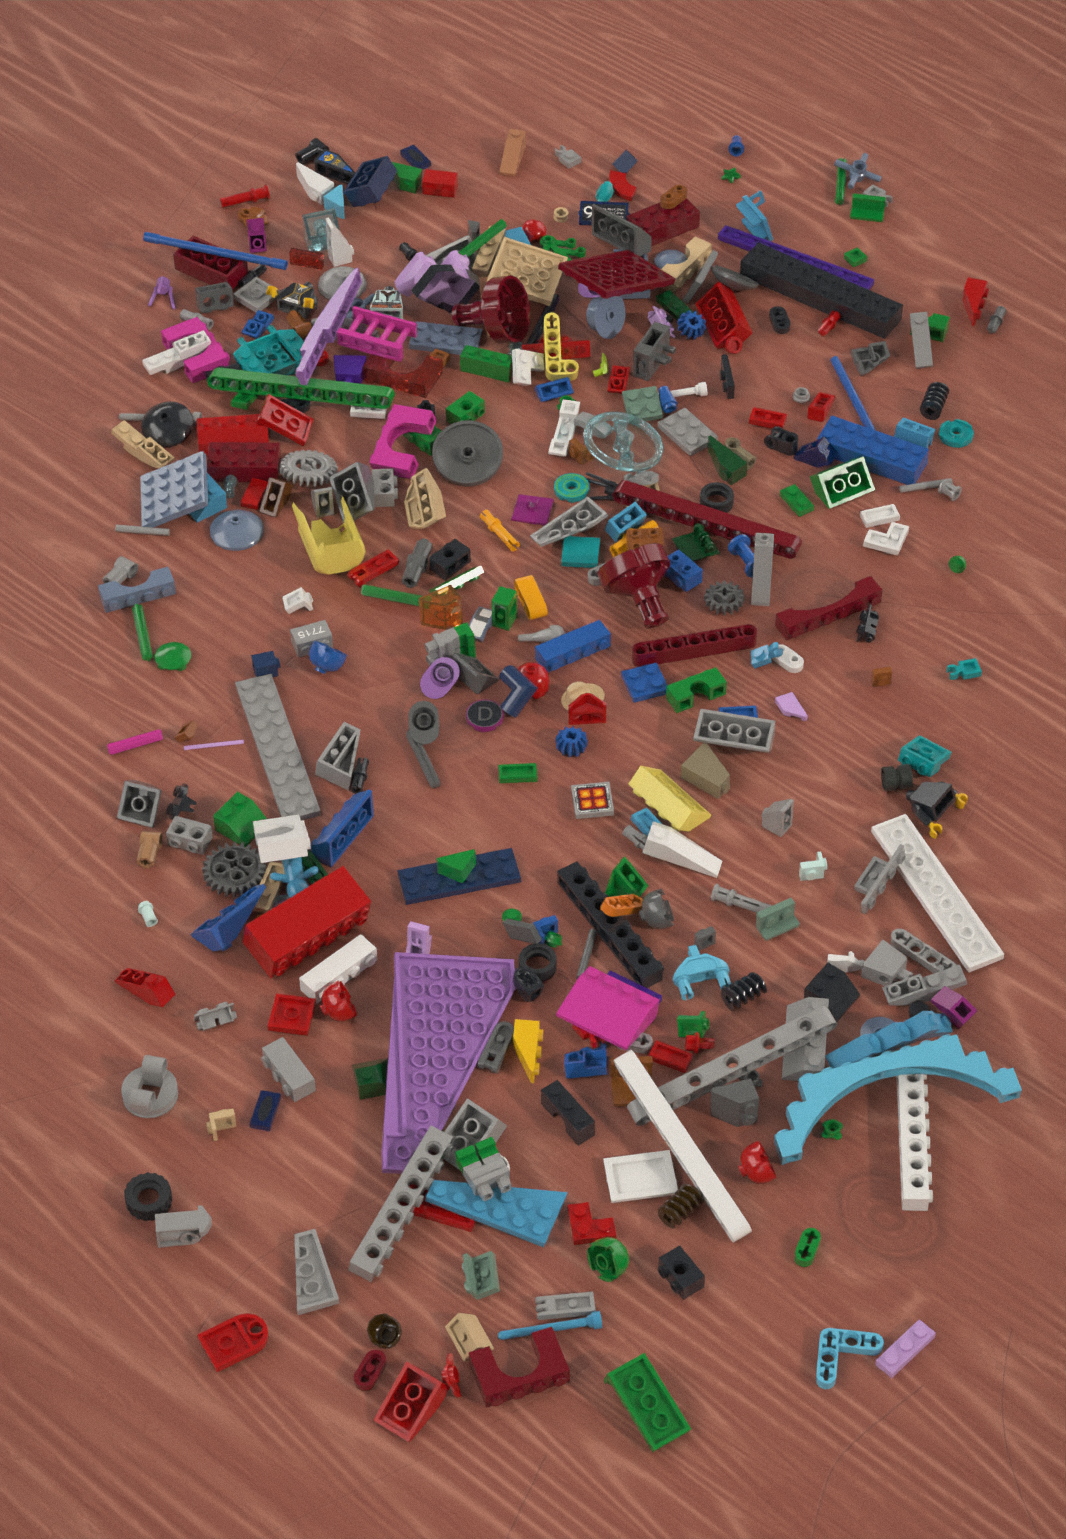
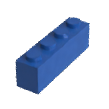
M597 620L535 646V659L548 672L557 670L562 666L610 647L611 633L601 620Z

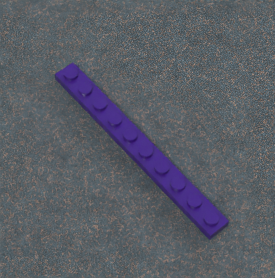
M727 225L718 234V240L747 251H751L759 242L868 290L874 285V279Z

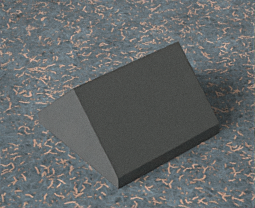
M459 653L453 654V660L458 664L460 670L458 678L475 694H479L498 682L499 678L477 658Z

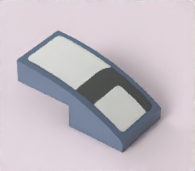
M480 606L469 623L476 641L483 643L488 628L490 629L492 626V610Z

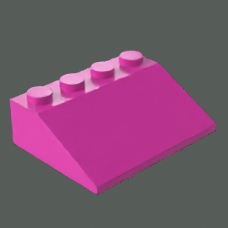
M589 966L579 976L557 1011L556 1016L627 1050L656 1019L659 999Z

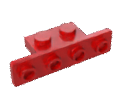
M567 335L560 336L561 359L591 356L589 340L572 341V338H568ZM541 337V340H537V343L522 344V350L542 353L545 360L544 337ZM555 353L549 354L551 357L557 356Z

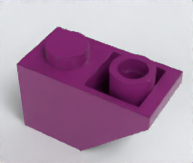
M263 218L247 219L250 253L266 252Z
M946 986L930 1000L942 1013H945L958 1029L978 1011L962 995Z

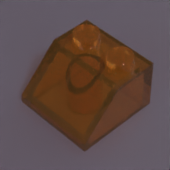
M451 584L419 598L420 624L442 630H448L463 624L462 598Z

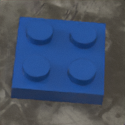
M657 663L621 671V677L633 703L666 695L667 683Z

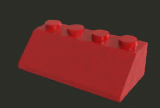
M718 281L695 303L700 315L702 314V319L706 320V328L717 349L725 348V341L731 336L740 338L743 343L753 334L732 289Z
M260 414L197 418L199 452L203 451L206 457H208L209 442L269 443L268 427L258 422Z

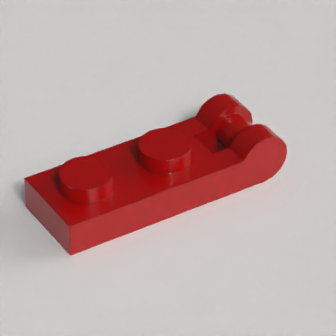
M388 549L351 569L347 576L352 581H355L359 588H362L368 581L399 565V559Z

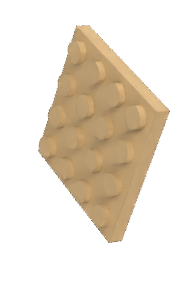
M504 237L487 282L493 277L513 275L522 282L529 300L550 306L563 273L558 269L559 263L567 261L568 257Z

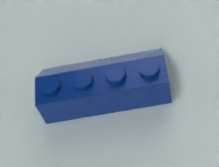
M371 790L353 794L349 800L345 801L339 813L333 816L329 825L322 829L319 837L312 841L310 845L311 852L320 863L332 868L373 818L374 809Z

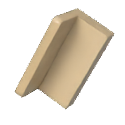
M458 1313L445 1326L463 1361L469 1362V1352L490 1346L491 1351L494 1349L475 1315Z

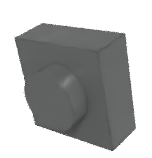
M712 926L695 933L694 945L697 946L698 951L715 944L716 931Z

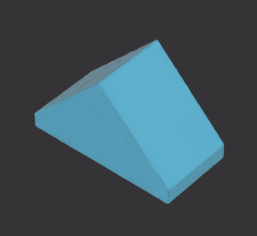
M338 185L324 196V209L341 219H345L343 185Z

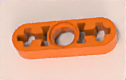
M635 894L607 897L600 908L606 915L611 917L637 914L639 910H642L643 899Z

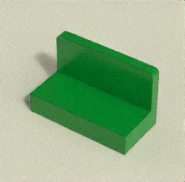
M853 193L850 219L883 222L886 197Z

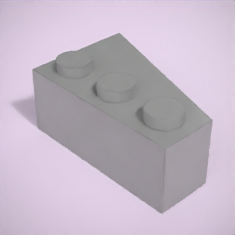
M343 722L317 760L315 775L349 791L361 729Z

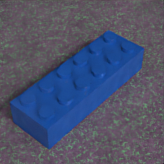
M831 416L817 438L816 453L843 463L853 458L864 457L869 472L909 485L917 482L928 464L929 449Z

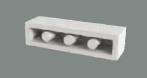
M360 934L299 978L300 990L307 997L316 998V1004L322 1000V993L327 986L338 980L345 985L346 982L356 978L367 967L374 965L377 961V948Z

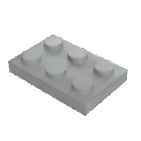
M686 408L658 422V428L689 456L707 448L710 435L718 440V436Z

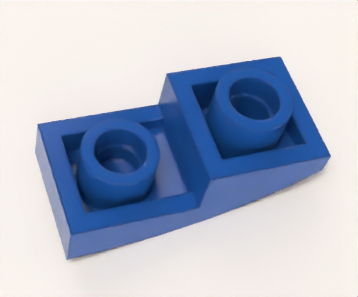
M258 310L254 318L248 320L242 330V334L256 339L259 338L274 320L273 314Z

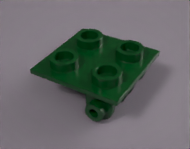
M695 524L692 533L672 538L677 549L693 562L720 554L709 534L704 531L702 524Z

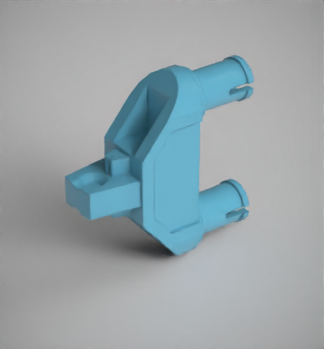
M696 945L688 946L689 957L677 968L672 979L674 985L679 988L682 1000L685 1001L687 1000L686 994L688 1000L694 997L690 986L691 983L716 978L720 985V990L731 984L728 964L722 959L706 953L700 955Z

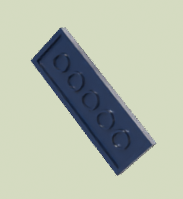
M512 848L477 854L476 865L463 883L439 874L437 863L397 870L406 905L521 883L520 872Z

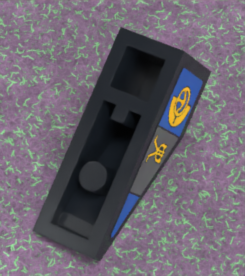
M324 149L314 159L316 173L346 185L349 184L356 173L339 154Z

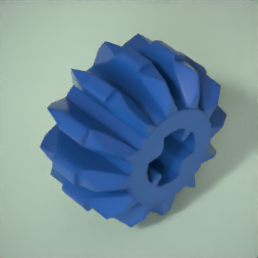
M690 310L681 314L680 319L677 321V325H679L678 331H682L681 336L686 335L687 340L690 337L695 340L703 335L706 329V320L701 319L702 314L697 315L696 311L692 313Z
M565 726L564 730H559L558 735H556L555 743L557 750L562 753V756L568 754L569 757L572 755L578 757L579 753H584L585 748H587L588 740L586 732H582L581 727L575 729L574 726L572 728Z

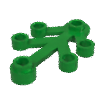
M546 235L540 239V245L544 250H552L556 254L568 257L567 261L572 260L568 255L579 258L586 256V249L584 247H578L576 250H573L576 247V239L568 238L566 241ZM558 246L567 247L569 249L559 248Z

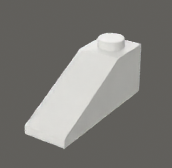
M299 162L296 163L297 178L309 198L321 205L324 204V196L334 189V182Z
M325 218L328 257L333 267L353 262L352 255H354V249L352 245H349L346 238L329 218Z

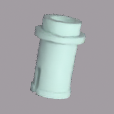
M149 901L141 902L138 906L139 914H142L147 927L155 926L158 920L153 912L152 903H149Z

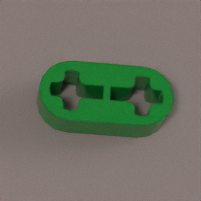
M807 1228L801 1234L794 1258L796 1264L801 1267L812 1265L821 1240V1234L817 1229ZM810 1236H813L814 1239H812L811 1244H808V1239ZM808 1251V1256L805 1259L801 1258L804 1252Z

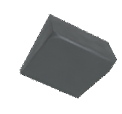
M468 220V234L472 241L480 236V223Z

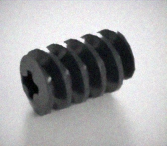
M933 382L928 386L920 405V412L926 419L936 420L940 417L950 391L946 384Z
M751 972L748 976L742 977L741 980L738 979L735 983L728 985V987L722 988L721 996L730 1010H733L734 1006L739 1009L741 1008V1003L746 1005L748 1000L753 1001L754 995L760 997L761 992L763 994L767 993V987L761 976Z

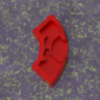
M611 170L609 182L613 184L615 194L625 200L632 201L637 187L627 182L626 173Z

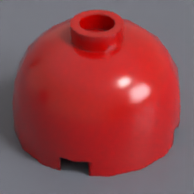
M534 662L524 663L519 666L518 670L538 687L532 697L534 699L543 697L549 691L550 678L548 671L542 665Z
M338 980L325 988L321 997L323 1004L320 1005L325 1016L329 1015L337 1022H343L358 1016L355 1005L351 1003V996L341 981L339 982Z
M759 1140L751 1143L742 1151L740 1156L742 1165L738 1167L743 1177L747 1176L756 1184H764L776 1179L777 1176Z

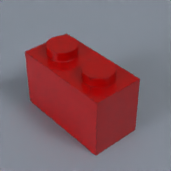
M425 170L422 180V194L455 198L458 188L457 172Z

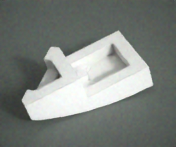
M850 951L848 956L828 954L827 962L844 972H852L862 969L865 961L856 959L854 953Z

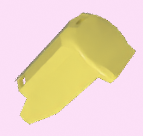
M343 496L341 503L345 520L339 528L330 529L320 519L311 521L310 530L304 514L294 502L292 505L298 522L299 534L314 570L320 574L330 575L350 571L362 562L366 552L364 543ZM344 526L345 530L340 532V529Z

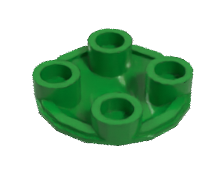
M179 642L166 643L155 652V661L160 670L183 671L191 659V651L188 646Z

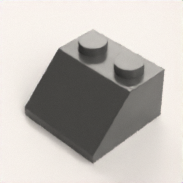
M751 1078L711 1089V1116L736 1127L749 1126L758 1122L759 1096Z

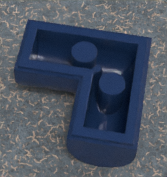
M509 665L501 671L499 679L512 691L500 707L516 718L538 687L515 666Z

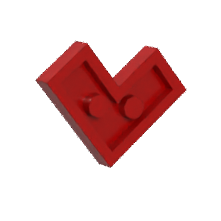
M589 1202L568 1205L574 1245L592 1243L603 1237L616 1238L613 1217L592 1220Z

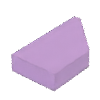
M793 692L775 698V703L783 715L795 716L803 721H807L808 716Z

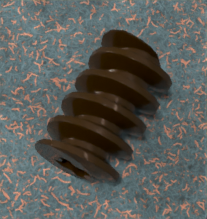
M683 1184L675 1192V1195H672L663 1206L658 1208V1215L665 1225L674 1229L675 1224L681 1225L682 1219L686 1220L688 1214H692L693 1209H697L699 1203L702 1204L704 1202V1197L694 1186Z

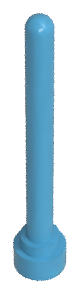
M595 1311L585 1318L500 1331L497 1336L500 1340L530 1336L532 1332L552 1327L554 1331L589 1326V1328L594 1330L603 1327L600 1311Z

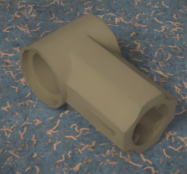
M734 437L726 439L725 446L747 462V470L751 469L756 463L757 458L741 446L739 439Z

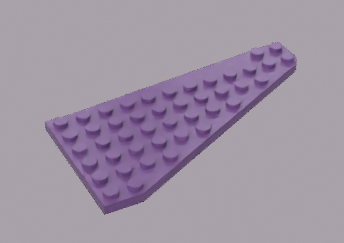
M395 952L381 1151L382 1173L402 1174L430 1125L441 1131L443 1130L495 1026L498 1024L516 987L513 981L515 972L514 959Z

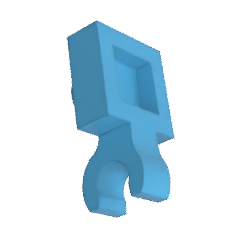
M778 642L770 644V647L765 645L751 650V665L755 669L771 663V658L783 655V649L779 648Z

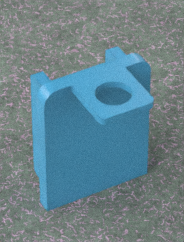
M758 191L750 197L747 195L743 196V200L737 203L736 207L745 217L741 220L744 226L754 236L765 240L768 239L769 241L774 240L766 217L757 208L765 202L762 191ZM756 197H760V200L754 204L753 200Z

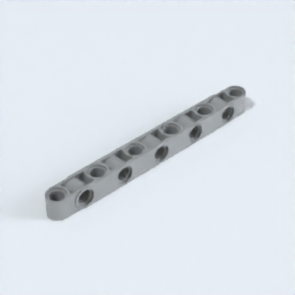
M827 1006L819 1007L658 1087L672 1110H675L711 1092L712 1088L723 1086L832 1031L837 1026V1022ZM805 1026L811 1028L809 1031L801 1030ZM767 1045L774 1046V1048L770 1050L765 1049L764 1047ZM731 1063L737 1064V1066L734 1068L728 1067V1065ZM696 1081L700 1082V1085L694 1087L691 1086V1083ZM637 1099L627 1105V1109L637 1126L651 1121Z

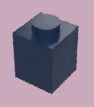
M273 651L251 655L255 677L272 674V677L278 676V668H281L279 658H275Z

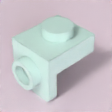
M821 851L817 852L816 861L800 862V881L824 878V870H827V860L822 857Z

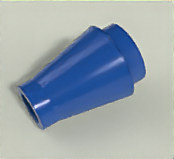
M738 135L732 137L728 147L729 153L735 157L740 156L744 152V145L741 137Z
M668 386L660 387L658 391L661 409L665 413L675 411L677 409V401Z

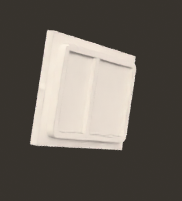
M670 1150L603 1158L611 1203L675 1195V1192L678 1190Z

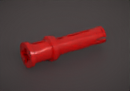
M266 184L261 188H251L248 192L220 198L222 208L248 201L255 203L260 199H270V193Z

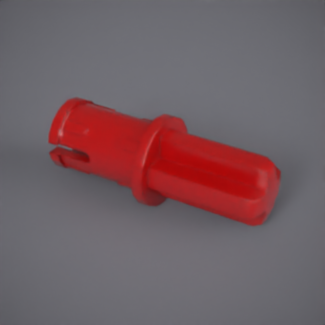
M833 310L828 317L824 318L823 324L818 329V333L821 336H825L830 330L834 329L835 323L841 318L840 313Z

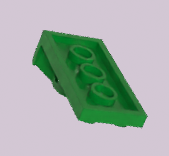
M645 1353L607 1373L604 1383H608L613 1387L652 1453L691 1431V1427Z

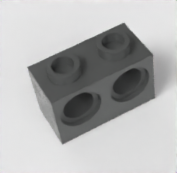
M228 282L195 288L196 305L200 312L210 313L212 310H227L229 307L234 306L232 287ZM222 295H225L224 299L219 300ZM205 298H209L206 303H203Z

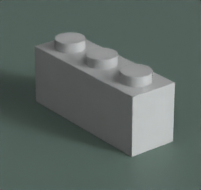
M283 1037L262 1048L263 1057H261L263 1065L265 1068H270L274 1080L281 1083L287 1097L290 1096L296 1102L316 1091L314 1077Z

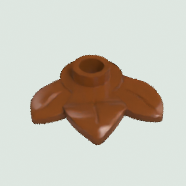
M242 208L237 212L238 220L245 227H247V219L263 218L264 225L269 224L267 216L264 215L265 210L262 208Z

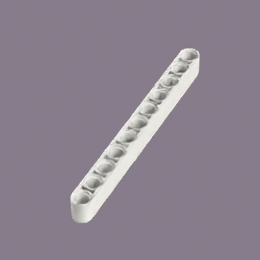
M629 1050L614 1059L613 1062L695 1187L703 1195L704 1201L731 1241L734 1243L751 1233L752 1229L635 1053Z

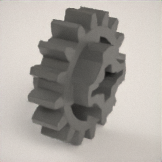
M723 580V584H720L716 581L715 586L710 584V589L706 588L704 596L706 607H710V611L716 610V614L723 612V615H726V612H729L732 615L733 610L738 612L739 607H743V589H739L738 584L733 586V582L726 584V581Z

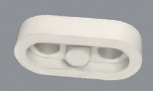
M780 644L779 648L783 649V655L774 657L772 660L788 672L798 673L802 671L804 665L803 658L789 647Z

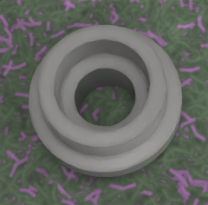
M799 387L793 393V399L798 403H806L810 400V393L806 388Z

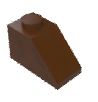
M270 477L259 512L277 517L289 501L293 483Z

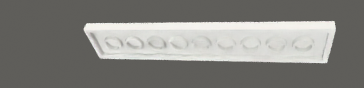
M904 814L872 826V834L890 859L899 845H904L906 857L904 862L897 866V870L968 973L1004 959L1003 951L908 816Z

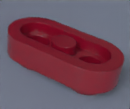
M369 1351L355 1371L354 1384L359 1390H371L386 1368V1355L382 1351Z

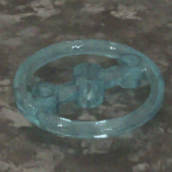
M600 413L587 422L583 432V439L589 452L603 464L621 471L641 472L648 470L658 464L664 451V445L659 433L643 419L628 413ZM605 421L614 422L613 430L617 435L613 449L620 453L619 460L609 457L595 445L592 439V429L597 424ZM629 423L642 429L653 440L655 454L649 460L640 463L633 461L635 455L630 451L634 440V434L627 430Z

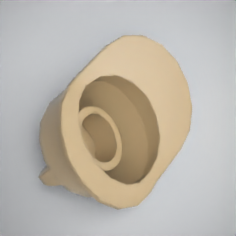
M574 682L569 685L563 694L561 703L568 710V705L584 693L594 694L603 701L604 691L595 684Z

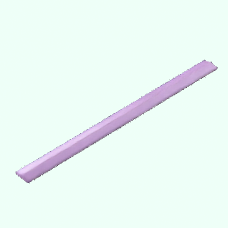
M244 740L184 746V750L244 744Z

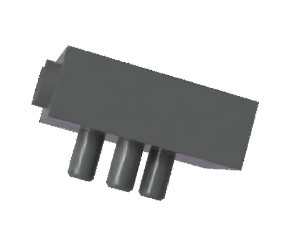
M654 321L633 350L634 377L649 381L660 364L667 365V363H671L672 358L667 355L668 353L674 354L676 348L669 345L670 326Z

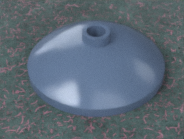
M237 509L224 512L217 516L210 526L212 541L220 548L231 551L245 550L256 545L264 533L262 520L256 514L246 510Z

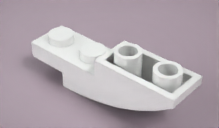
M204 330L173 342V348L143 359V365L150 375L162 370L168 374L184 366V360L201 354L211 344V340Z

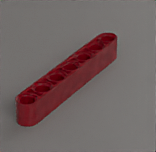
M745 624L639 642L632 647V663L636 667H641L653 663L664 664L751 649L756 646L757 628L754 625Z

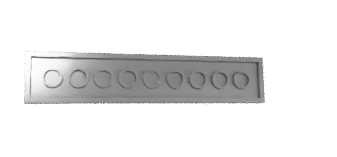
M272 674L235 682L238 696L280 816L299 815L300 820L321 816L318 802Z

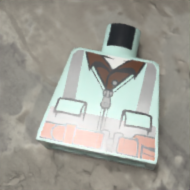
M387 286L384 290H377L370 310L403 319L401 293L398 290H394L392 286Z

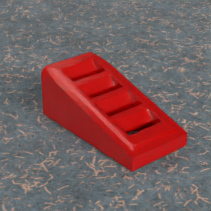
M819 392L808 407L807 418L823 422L835 400V396Z

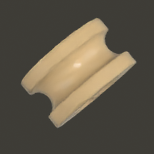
M563 207L556 208L554 210V220L557 222L567 221L568 210Z

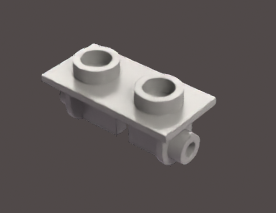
M223 1002L216 1005L214 1009L204 1008L197 1011V1014L194 1015V1021L199 1020V1022H196L197 1029L205 1031L216 1027L214 1019H218L220 1025L234 1022V1019L237 1018L236 1012H231L234 1003L228 1004V1002Z

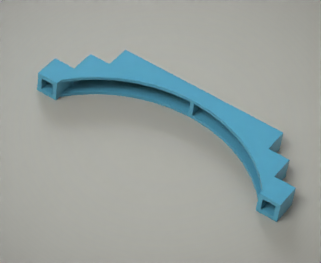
M947 1034L941 1036L938 1040H925L913 1047L907 1045L895 1052L886 1051L877 1057L872 1058L868 1056L862 1058L859 1062H846L834 1069L828 1067L816 1074L807 1073L802 1075L798 1080V1089L803 1102L795 1101L787 1106L786 1117L791 1130L783 1129L777 1132L774 1136V1145L781 1165L801 1160L803 1145L823 1114L850 1092L883 1078L909 1074L949 1077L983 1089L998 1098L999 1103L1020 1098L1022 1089L1014 1068H1001L993 1073L985 1051H973L965 1056L957 1034L952 1036Z

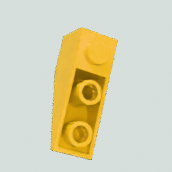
M515 1019L513 1048L530 1082L534 1083L535 1075H539L540 1063L536 1062L537 1058L541 1059L542 1046L538 1045L539 1042H543V1029H540V1021Z

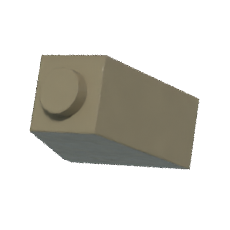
M705 742L681 765L682 779L719 799L729 791L731 786L730 774Z

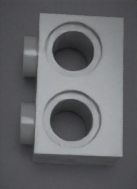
M393 468L372 469L375 507L395 506L394 499H398V490L394 488V486H397V476H393Z
M179 816L174 817L166 832L168 845L204 855L213 838L211 825Z

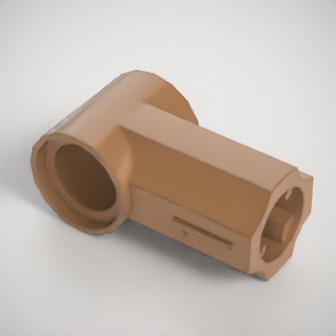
M141 832L137 865L146 869L154 866L157 851L162 847V833Z

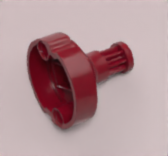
M513 275L493 277L486 283L481 301H475L472 304L458 303L453 306V322L456 326L461 327L467 324H484L490 337L499 344L520 342L525 338L530 325L528 318L530 303L527 292L522 282Z
M647 544L634 550L630 549L612 558L598 570V577L606 593L633 598L636 607H639L644 618L643 623L646 629L659 627L669 620L667 612H664L661 605L660 595L656 588V585L671 565L662 544Z

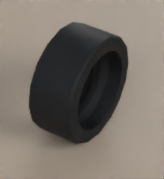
M709 483L701 489L700 504L728 513L734 504L733 490L724 483ZM712 495H720L725 497L726 500L716 503L707 498Z
M540 943L531 944L520 952L519 967L528 968L539 977L541 982H544L555 974L557 956L550 946ZM532 957H543L550 962L548 966L542 969H533L526 965V961Z

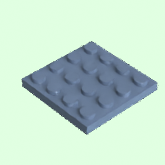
M203 451L140 476L142 527H156L208 506L206 454Z

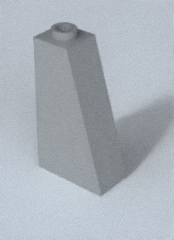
M756 533L751 605L770 606L774 534Z

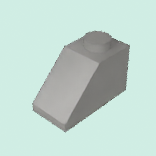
M332 487L312 490V504L316 517L334 515Z
M794 800L777 801L769 808L766 807L761 815L762 827L782 837L792 826Z

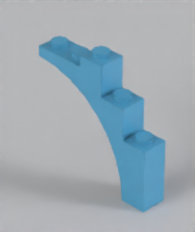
M922 1011L904 1022H894L876 1033L863 1034L825 1055L832 1069L840 1067L846 1062H859L864 1057H877L886 1051H893L925 1039L950 1034L953 1032L951 1021L945 1013L935 1014L933 1011Z

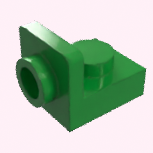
M701 1011L699 1016L679 1015L677 1017L679 1037L695 1035L698 1032L699 1038H703L706 1030H709V1018H706V1012Z

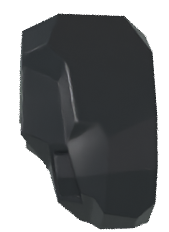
M518 967L515 969L513 981L516 989L519 991V995L526 1002H532L537 999L544 989V985L539 977L528 968Z

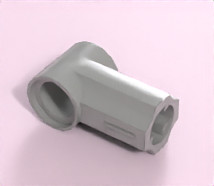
M120 556L116 560L114 568L102 578L103 583L116 581L121 584L127 577L133 578L138 571V564Z

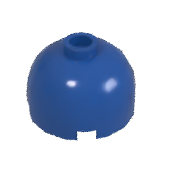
M315 640L309 651V659L316 666L315 670L323 674L326 671H338L345 663L347 654Z

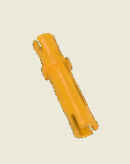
M489 510L482 511L486 516L481 513L480 519L488 525V529L494 532L512 552L516 551L517 549L513 545L519 548L520 543L501 525V521L495 518Z

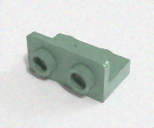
M786 899L757 912L756 928L766 941L799 927L800 922L794 916L795 902L793 899Z

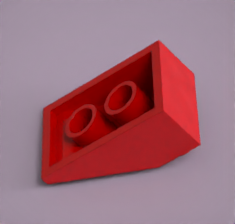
M406 1361L373 1421L404 1440L411 1442L440 1407L450 1387L418 1366Z

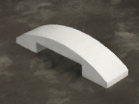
M563 399L559 412V421L554 439L551 440L548 454L566 457L569 450V440L573 439L576 428L574 418L579 414L580 402Z

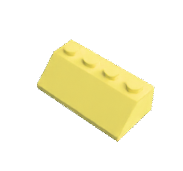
M640 766L629 782L633 792L637 796L643 797L649 807L659 811L658 815L665 820H669L672 823L671 827L679 832L681 830L689 832L711 817V814L660 769Z

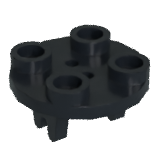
M188 784L176 785L173 791L175 798L173 803H169L166 814L169 815L171 820L178 816L181 811L194 812L190 805H196L197 802L187 797Z

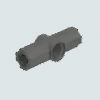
M422 538L418 540L413 553L408 555L406 570L402 577V583L408 588L417 586L421 574L426 572L428 557L432 550V543L428 539Z

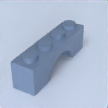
M169 567L151 571L148 580L138 586L127 587L116 581L98 585L100 600L106 613L176 594L175 582Z

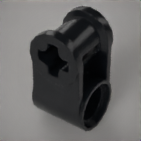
M776 426L771 430V434L764 438L765 445L770 449L788 456L795 455L798 452V435L794 432Z

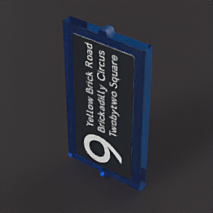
M581 201L580 210L578 211L579 225H592L593 204L625 220L626 216L630 215L628 212L629 203Z

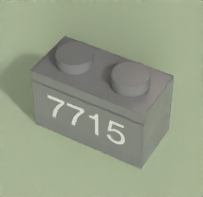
M326 620L290 629L291 643L298 657L309 655L310 647L314 640L333 648L332 633Z

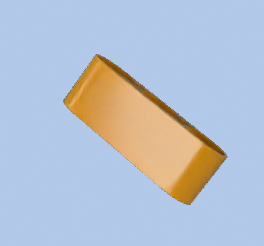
M529 575L514 579L515 590L528 619L534 620L548 616L546 603L534 577Z

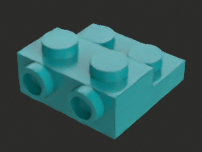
M919 735L901 748L898 761L901 764H910L911 768L917 770L920 775L932 777L940 770L941 764L950 759L952 752Z

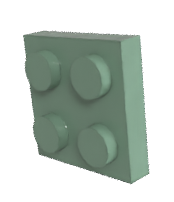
M656 386L622 391L628 424L663 418Z

